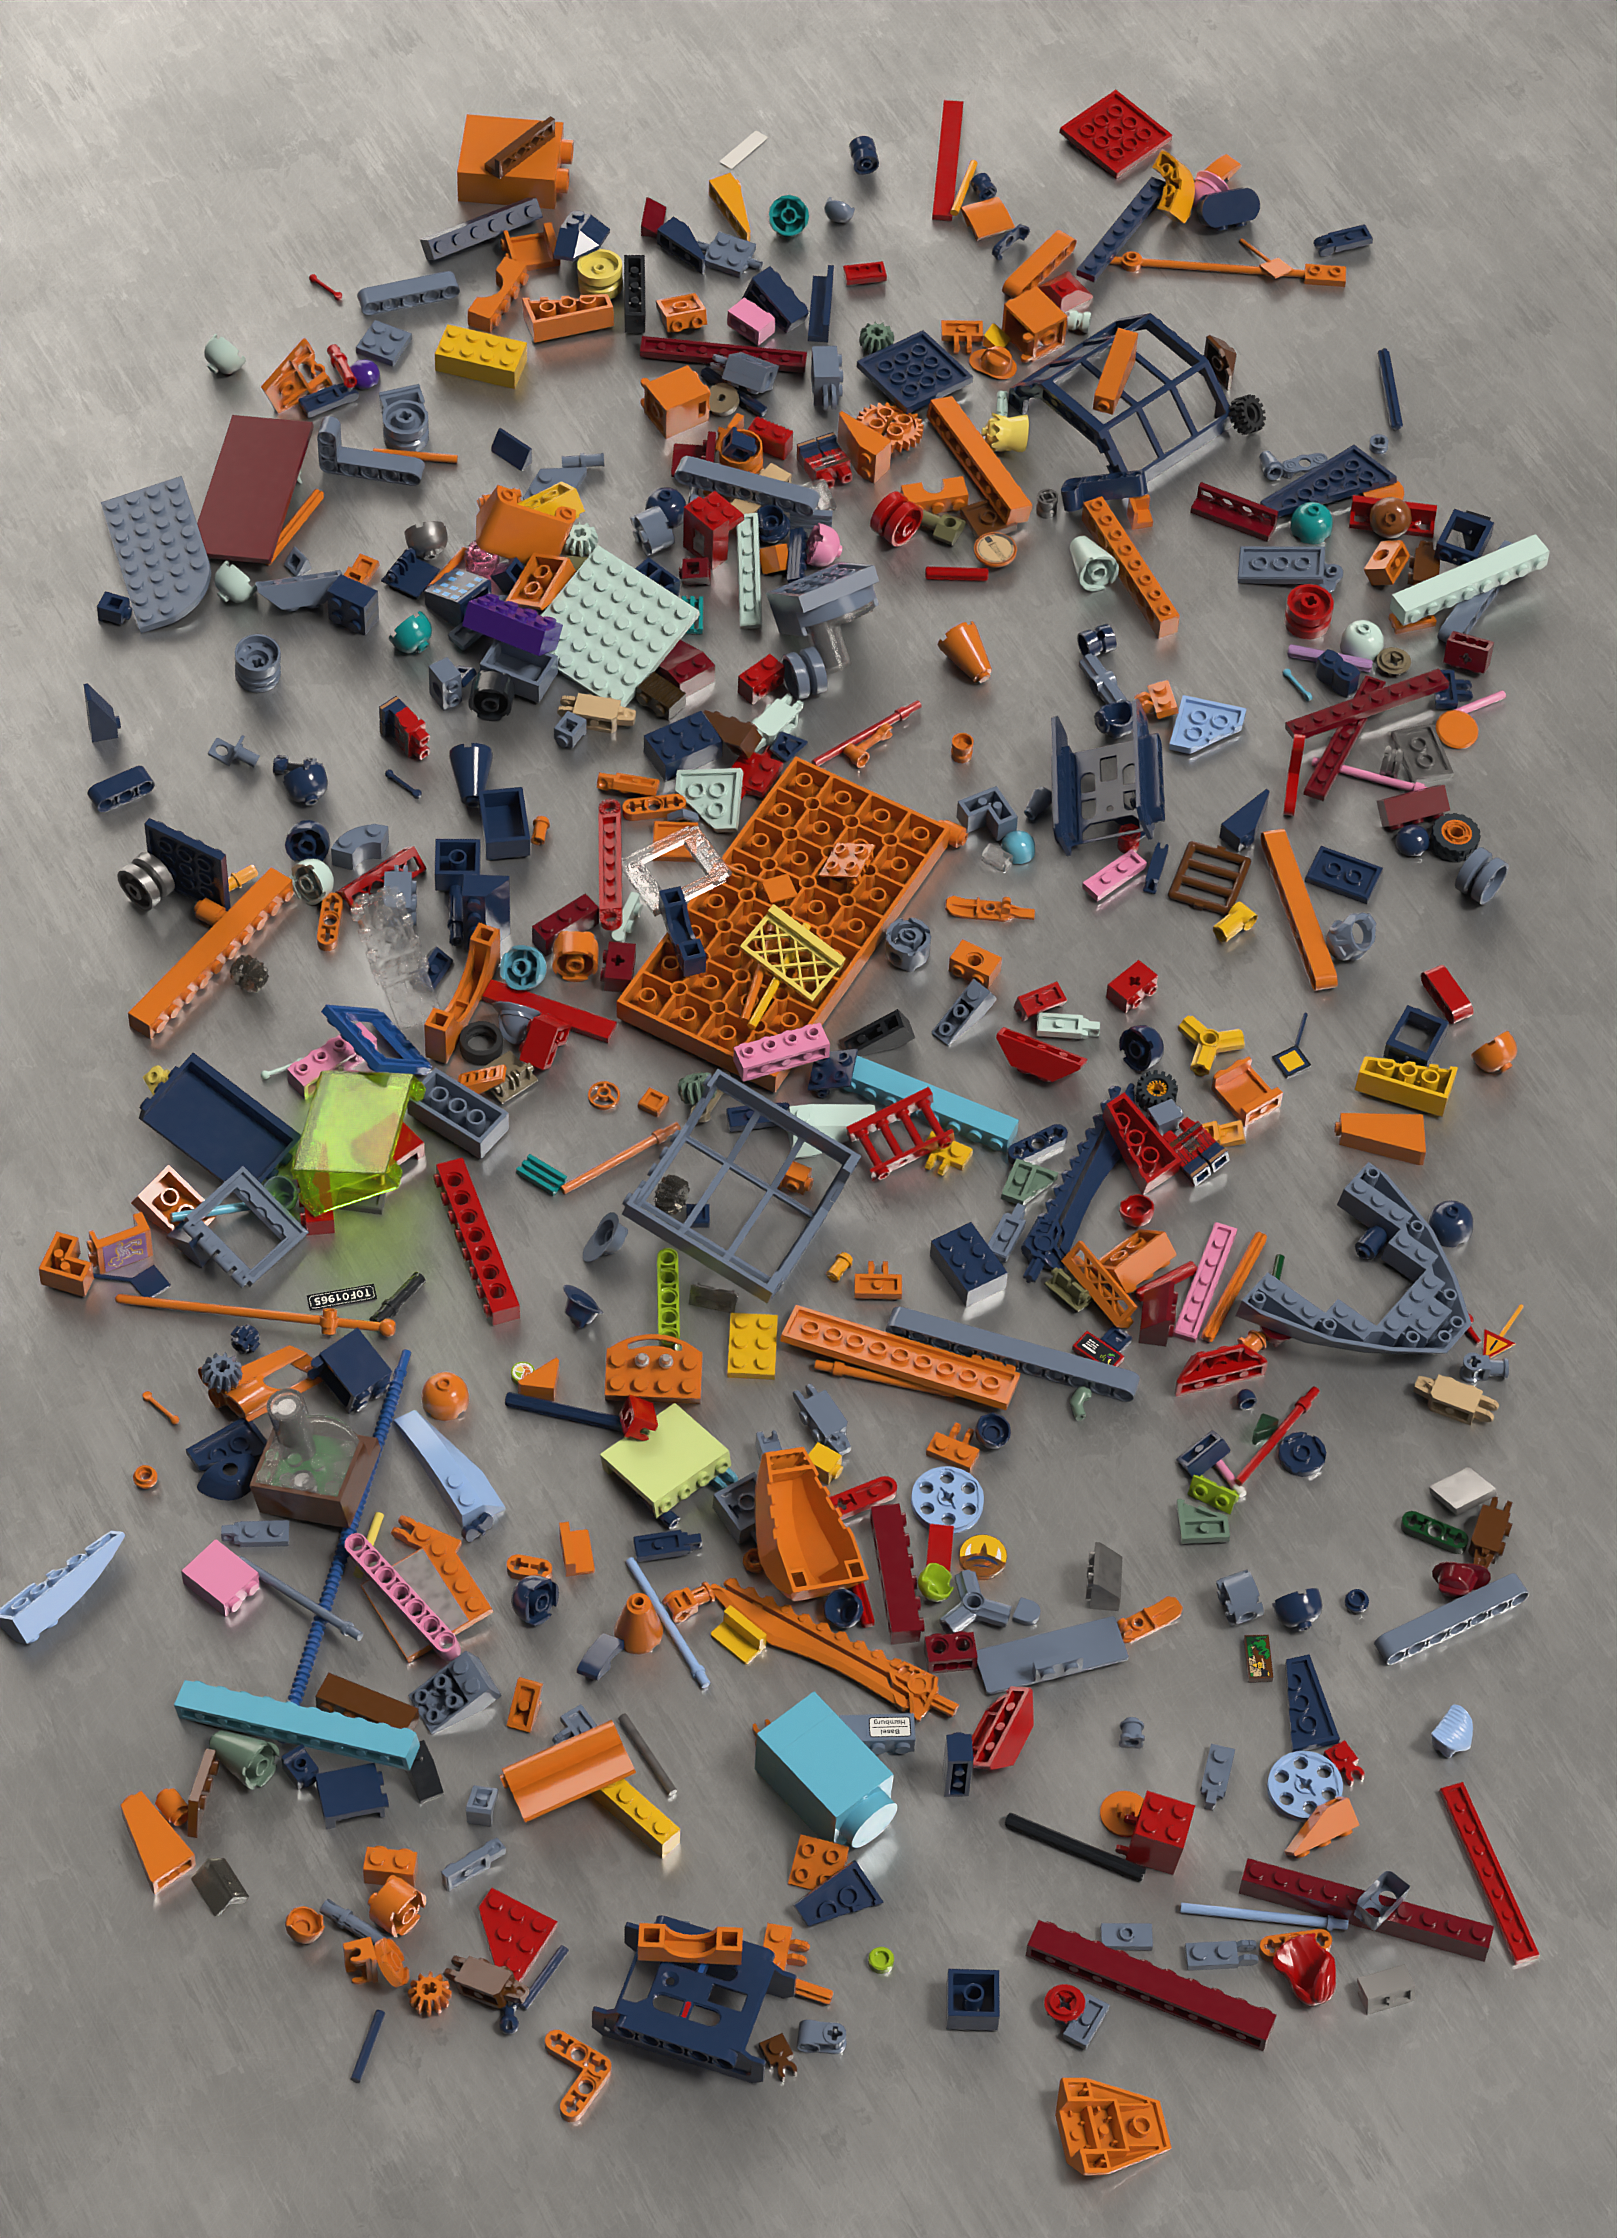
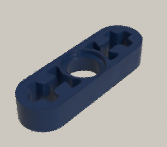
M1054 1124L1012 1144L1008 1149L1009 1163L1014 1165L1016 1158L1031 1162L1064 1146L1068 1137L1066 1127ZM1033 1142H1041L1044 1147L1036 1149L1031 1144Z

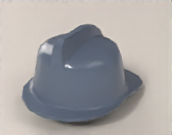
M610 1212L602 1218L596 1231L585 1245L583 1259L586 1262H592L602 1254H614L622 1247L628 1234V1229L619 1223L618 1215L615 1212Z

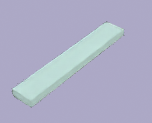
M758 513L744 514V521L737 525L741 630L762 628Z

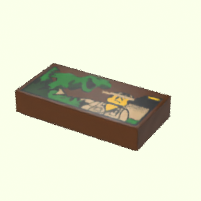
M1244 1635L1248 1682H1273L1269 1635Z

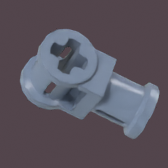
M1468 1353L1463 1358V1366L1460 1369L1459 1375L1467 1383L1487 1381L1489 1376H1502L1503 1379H1507L1509 1375V1361L1507 1358L1490 1360L1489 1355Z

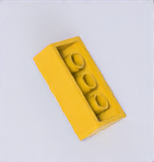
M562 481L517 503L518 505L553 516L557 508L561 506L575 509L576 519L580 517L579 514L585 512L577 489Z

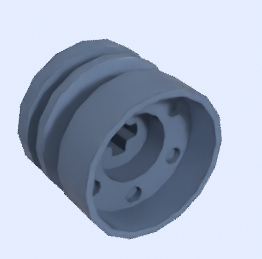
M253 634L242 638L235 648L236 681L242 688L250 692L261 693L273 689L278 684L281 676V652L279 645L274 639L262 634Z

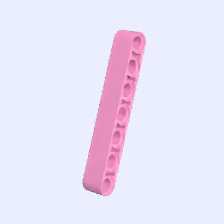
M359 1533L349 1535L345 1540V1548L359 1569L443 1660L453 1661L461 1653V1647L451 1630L363 1535ZM362 1546L361 1549L353 1551L355 1547ZM377 1562L375 1566L368 1567L370 1563ZM387 1578H392L390 1582L383 1583ZM407 1594L404 1599H398L401 1595ZM422 1611L420 1615L413 1616L415 1612ZM437 1627L434 1632H428L430 1628ZM446 1644H452L450 1648L443 1649Z

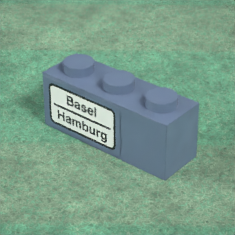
M914 1713L839 1715V1718L875 1755L883 1754L884 1752L906 1754L915 1751Z

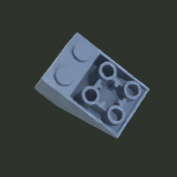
M464 1651L408 1696L414 1706L419 1709V1714L430 1733L435 1734L483 1711L502 1695L479 1657Z

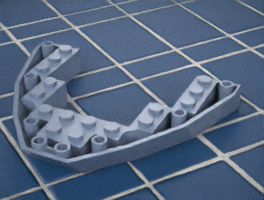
M1370 1162L1344 1188L1337 1206L1367 1227L1379 1226L1387 1233L1386 1240L1388 1244L1381 1259L1415 1282L1376 1326L1339 1299L1325 1313L1267 1272L1241 1301L1235 1315L1304 1343L1362 1353L1444 1354L1454 1346L1472 1325L1458 1279L1433 1229L1390 1177Z

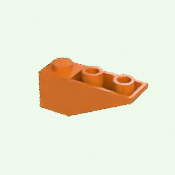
M1338 1796L1317 1806L1286 1848L1285 1854L1301 1858L1310 1853L1309 1850L1316 1846L1321 1848L1329 1845L1332 1838L1337 1836L1345 1837L1353 1832L1352 1829L1359 1826V1822L1349 1798Z

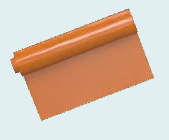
M610 1720L502 1768L503 1774L499 1775L505 1789L510 1787L524 1821L528 1822L631 1776L636 1771L613 1721Z

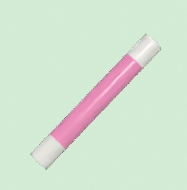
M1223 1460L1218 1461L1214 1466L1229 1486L1237 1491L1236 1494L1240 1495L1239 1498L1244 1497L1247 1493L1245 1489L1234 1482L1235 1476Z

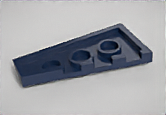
M1310 1654L1286 1659L1285 1669L1292 1752L1307 1751L1338 1744L1340 1737Z

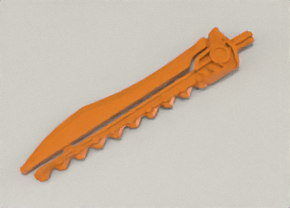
M729 1578L723 1583L726 1589L717 1584H711L714 1596L726 1609L731 1605L766 1634V1642L770 1645L807 1657L844 1674L896 1705V1708L900 1711L909 1710L910 1713H914V1720L917 1722H921L922 1717L931 1708L950 1717L956 1715L959 1704L938 1694V1677L906 1661L902 1662L901 1659L893 1658V1660H888L883 1650L875 1649L870 1651L864 1641L857 1640L856 1642H851L846 1632L838 1631V1633H833L828 1623L820 1622V1624H815L809 1614L802 1613V1615L798 1616L794 1613L791 1605L784 1604V1606L780 1607L776 1604L773 1596L765 1595L763 1598L760 1597L755 1587L741 1588L736 1578Z

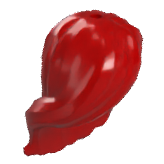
M1315 1933L1299 1935L1284 1942L1274 1954L1272 1962L1274 1968L1288 1980L1295 1997L1308 2006L1321 2005L1328 2002L1336 1991L1335 1959L1330 1952L1318 1945L1315 1940Z

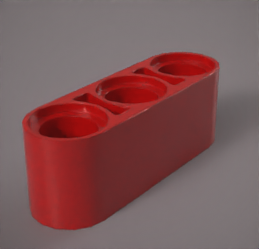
M1439 965L1421 973V981L1424 988L1449 1023L1454 1024L1473 1016L1474 1011L1471 1002L1444 965Z

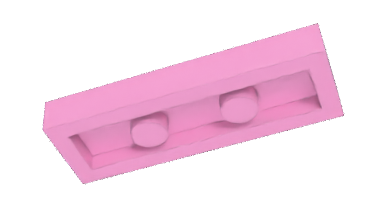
M1131 849L1084 881L1082 888L1096 901H1099L1144 870L1147 862Z

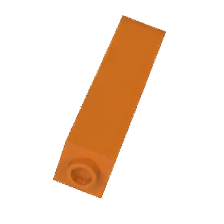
M1118 328L1094 394L1093 410L1113 415L1135 363L1138 333Z
M1340 1113L1339 1122H1335L1334 1132L1335 1136H1339V1145L1416 1165L1424 1164L1426 1144L1423 1114Z
M142 1791L125 1798L123 1803L120 1804L122 1817L151 1891L156 1894L196 1866L195 1854Z

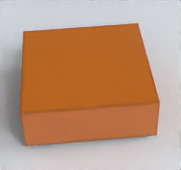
M649 1087L638 1102V1108L658 1118L668 1104L669 1096Z

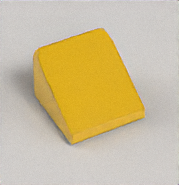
M992 323L983 336V346L987 348L995 346L1005 348L1011 338L996 324Z

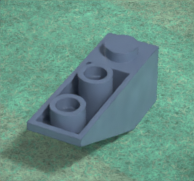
M973 979L932 1030V1033L948 1046L951 1045L986 1014L997 998Z

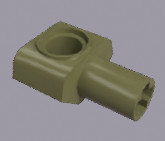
M923 510V519L920 525L935 530L933 533L934 539L954 546L964 530L966 521L949 514H943L940 517Z

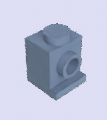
M567 711L554 727V739L561 747L569 746L573 748L580 738L586 735V719L570 711Z

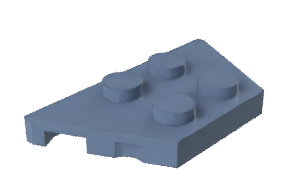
M587 468L540 469L525 493L523 500L561 481L578 490L587 475Z

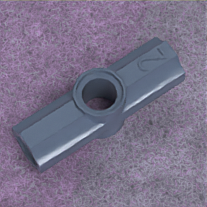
M1087 654L1079 661V667L1088 678L1091 691L1096 696L1100 695L1106 705L1113 702L1128 701L1117 686L1114 673L1110 670L1106 671L1096 655Z

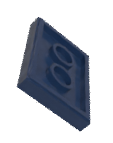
M1320 846L1305 877V882L1367 904L1382 874L1383 868Z

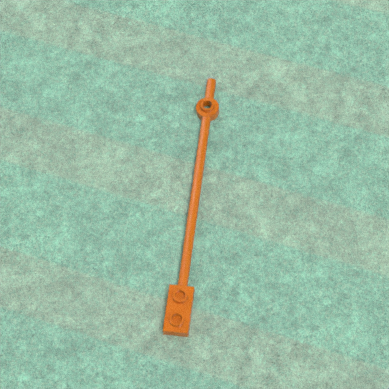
M1133 251L1124 253L1122 257L1115 256L1110 264L1121 265L1124 270L1129 272L1138 271L1142 266L1271 276L1258 266L1146 259ZM1305 264L1304 270L1294 269L1293 272L1285 274L1283 277L1304 278V284L1345 287L1346 267Z

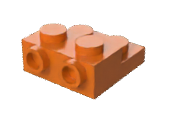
M696 293L656 300V308L662 316V324L667 332H680L686 328L696 329L707 325L706 308Z

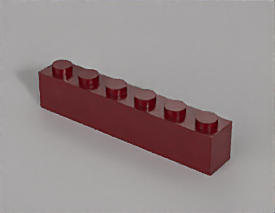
M900 1503L871 1506L870 1523L890 1643L894 1645L920 1642L921 1632H925L923 1617L919 1618L918 1611H921L920 1596H915L914 1591L917 1590L916 1575L911 1573V1569L914 1568L913 1555L908 1554L907 1548H910L909 1533L904 1532V1527L907 1526L905 1512L901 1513Z

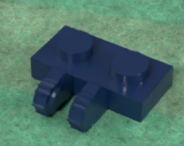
M1440 670L1449 681V688L1434 693L1435 709H1456L1458 701H1471L1473 698L1472 691H1470L1472 683L1469 680L1455 679L1454 670Z

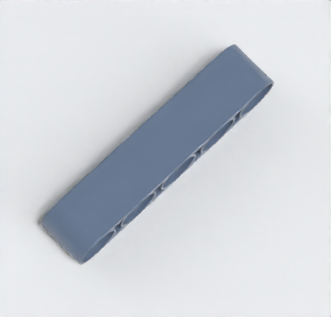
M445 271L363 288L357 293V298L365 315H375L453 299L459 295L460 289L454 273Z

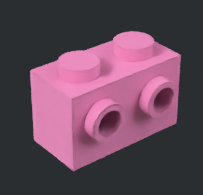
M743 298L728 310L727 325L758 346L775 333V318L746 298Z

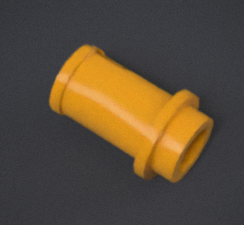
M846 1252L837 1254L835 1257L836 1261L826 1272L827 1278L833 1282H838L846 1269L852 1266L853 1258Z

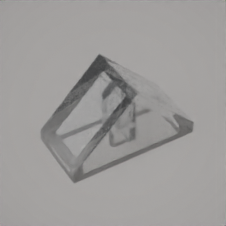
M825 479L812 480L802 485L819 493L820 499L815 510H837Z

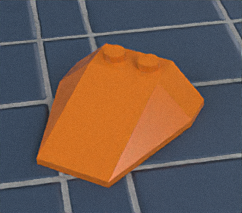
M1061 2078L1055 2117L1066 2163L1082 2175H1108L1167 2152L1172 2148L1159 2100L1088 2078Z

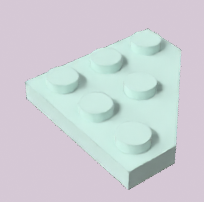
M742 769L677 770L675 787L677 794L684 796L686 803L716 833L738 832L743 780Z

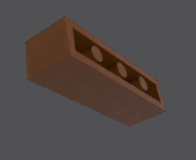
M329 1672L315 1696L316 1708L328 1713L338 1712L346 1717H360L368 1722L386 1723L394 1728H408L414 1731L419 1721L418 1708Z

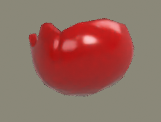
M1141 1194L1131 1195L1120 1202L1119 1213L1127 1225L1133 1227L1144 1226L1154 1216V1203L1147 1196Z

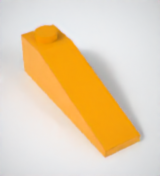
M731 173L709 180L708 195L739 238L750 242L751 231L739 180L735 179Z

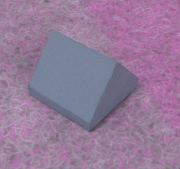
M293 547L284 565L295 576H301L311 570V565L299 549Z

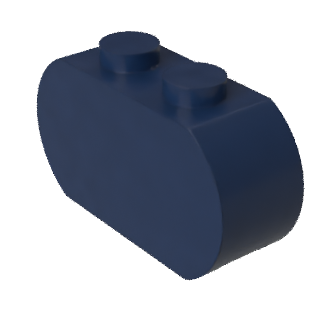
M1243 187L1205 194L1197 203L1196 213L1203 225L1213 227L1216 231L1228 229L1227 225L1235 224V227L1247 225L1246 221L1254 220L1258 215L1260 200L1255 191Z

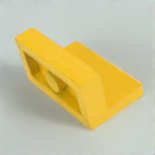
M731 1605L724 1610L723 1622L711 1632V1637L745 1665L766 1647V1634Z

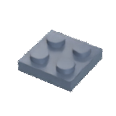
M374 320L356 346V353L394 366L412 340V333Z

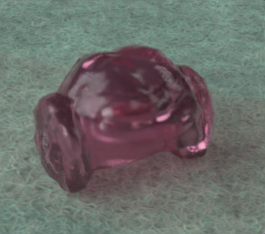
M476 540L467 546L464 555L466 571L487 579H491L490 575L499 565L500 561L498 555L481 550L476 544Z

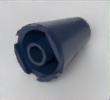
M471 743V747H464V744H459L449 750V760L460 799L468 807L478 806V791L486 790L493 752L489 746L484 744Z

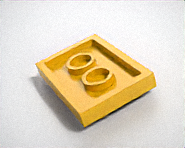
M731 1313L727 1378L775 1380L778 1315Z

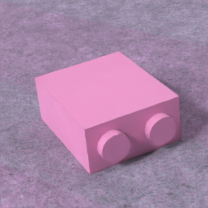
M217 1539L182 1570L183 1583L225 1617L231 1611H236L241 1606L242 1601L247 1596L253 1595L260 1585L258 1572Z

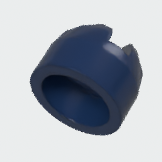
M1242 1389L1237 1394V1403L1240 1409L1246 1410L1256 1405L1257 1398L1251 1390Z

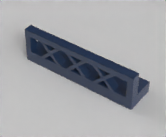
M828 265L827 276L813 275L808 341L828 343L834 265Z

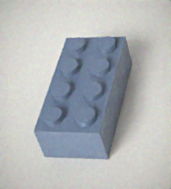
M434 1068L407 1097V1112L410 1116L479 1159H482L509 1130L508 1112L437 1068Z

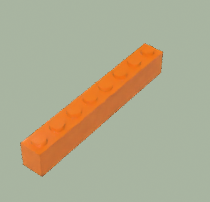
M952 396L930 400L926 417L986 499L990 501V504L1005 525L1028 521L1033 506L1031 501L1011 477V474L1003 466L1000 459L997 458L960 405Z

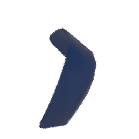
M237 1454L224 1458L212 1465L203 1474L197 1484V1489L202 1494L218 1500L231 1501L240 1499L251 1492L249 1485L259 1460L250 1454ZM234 1463L238 1467V1472L235 1475L227 1476L223 1473L224 1465Z

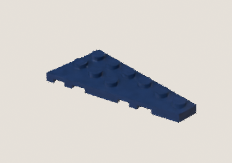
M1352 445L1260 501V504L1279 511L1278 517L1294 513L1304 503L1316 502L1325 504L1397 483V476L1356 445Z

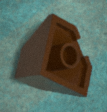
M1208 335L1206 336L1204 356L1209 361L1218 382L1228 391L1231 389L1237 354L1225 341Z

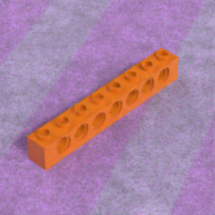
M1101 496L1083 502L1081 520L1098 546L1116 559L1119 566L1118 577L1158 639L1177 633L1179 613L1104 498Z

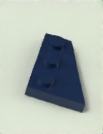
M240 1418L186 1449V1454L196 1468L202 1471L209 1469L224 1458L237 1454H250L256 1458L261 1457L267 1440L252 1420L247 1422L244 1418Z
M853 1860L795 1902L793 1906L805 1924L811 1926L884 1902L858 1863Z

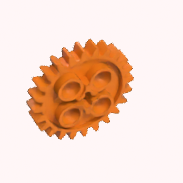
M886 402L885 406H882L881 403H878L877 407L870 404V408L864 407L863 412L860 411L856 419L891 440V453H893L894 449L901 453L902 448L909 451V447L915 448L916 443L919 444L923 436L924 424H921L922 419H917L918 414H912V412L905 414L896 404L890 406Z

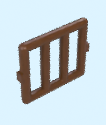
M1190 841L1169 889L1168 897L1193 905V909L1200 911L1207 909L1228 915L1230 909L1236 903L1250 868L1251 859L1226 851L1225 847L1219 845L1215 848ZM1194 851H1198L1241 864L1237 873L1194 860L1192 856ZM1190 867L1233 880L1232 889L1186 876L1187 868ZM1182 883L1228 897L1224 906L1178 891Z

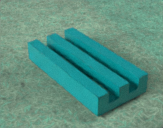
M682 596V600L694 608L695 605H699L700 612L699 629H694L693 623L685 634H703V596H699V599H695V596H690V599Z
M531 1154L527 1156V1160L522 1162L521 1167L518 1166L516 1168V1174L552 1196L560 1190V1186L567 1182L566 1175ZM526 1169L532 1171L533 1173H535L536 1175H538V1177H536L535 1175H533V1174H531L530 1172L526 1171ZM546 1180V1181L550 1182L551 1184L555 1185V1187L549 1185L548 1183H546V1182H544V1181Z

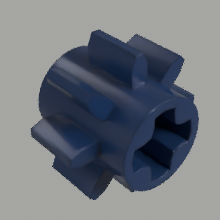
M251 1325L236 1326L230 1334L232 1336L231 1345L239 1353L245 1354L246 1352L249 1353V1351L254 1353L260 1345L258 1342L260 1339L259 1332Z

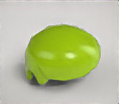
M929 1563L918 1576V1588L922 1595L931 1601H945L954 1589V1587H950L952 1575L944 1566L937 1563Z

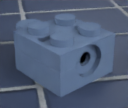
M812 346L811 386L813 406H823V410H828L830 405L832 410H836L839 397L843 396L842 384H840V382H843V370L839 369V367H842V355L838 354L837 346Z
M742 352L729 354L728 358L714 354L712 359L722 364L714 362L710 364V368L724 372L722 379L728 380L727 384L734 387H739L740 385L747 387L746 391L753 394L772 390L779 368L778 365Z
M394 865V872L385 871L384 874L385 935H412V926H417L416 881H412V872H408V865H403V872H399V865Z
M755 1472L718 1491L713 1496L712 1508L738 1544L751 1537L757 1544L754 1499L757 1475Z

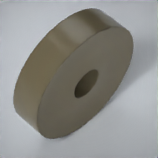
M718 383L710 388L709 405L710 412L713 415L724 417L732 414L737 409L740 400L733 386L727 383Z

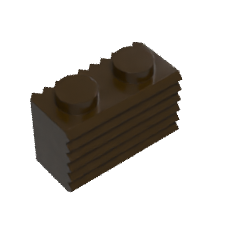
M655 672L650 673L636 686L635 698L642 706L647 705L659 717L663 716L671 720L686 705L685 691L672 685L671 682L669 683L668 680H665V678H662Z

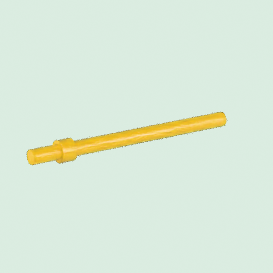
M808 923L802 924L803 927L810 930L811 926ZM792 940L790 941V948H794ZM795 952L786 953L783 959L784 964L792 963ZM775 975L747 1024L748 1028L752 1030L756 1029L781 983V980Z

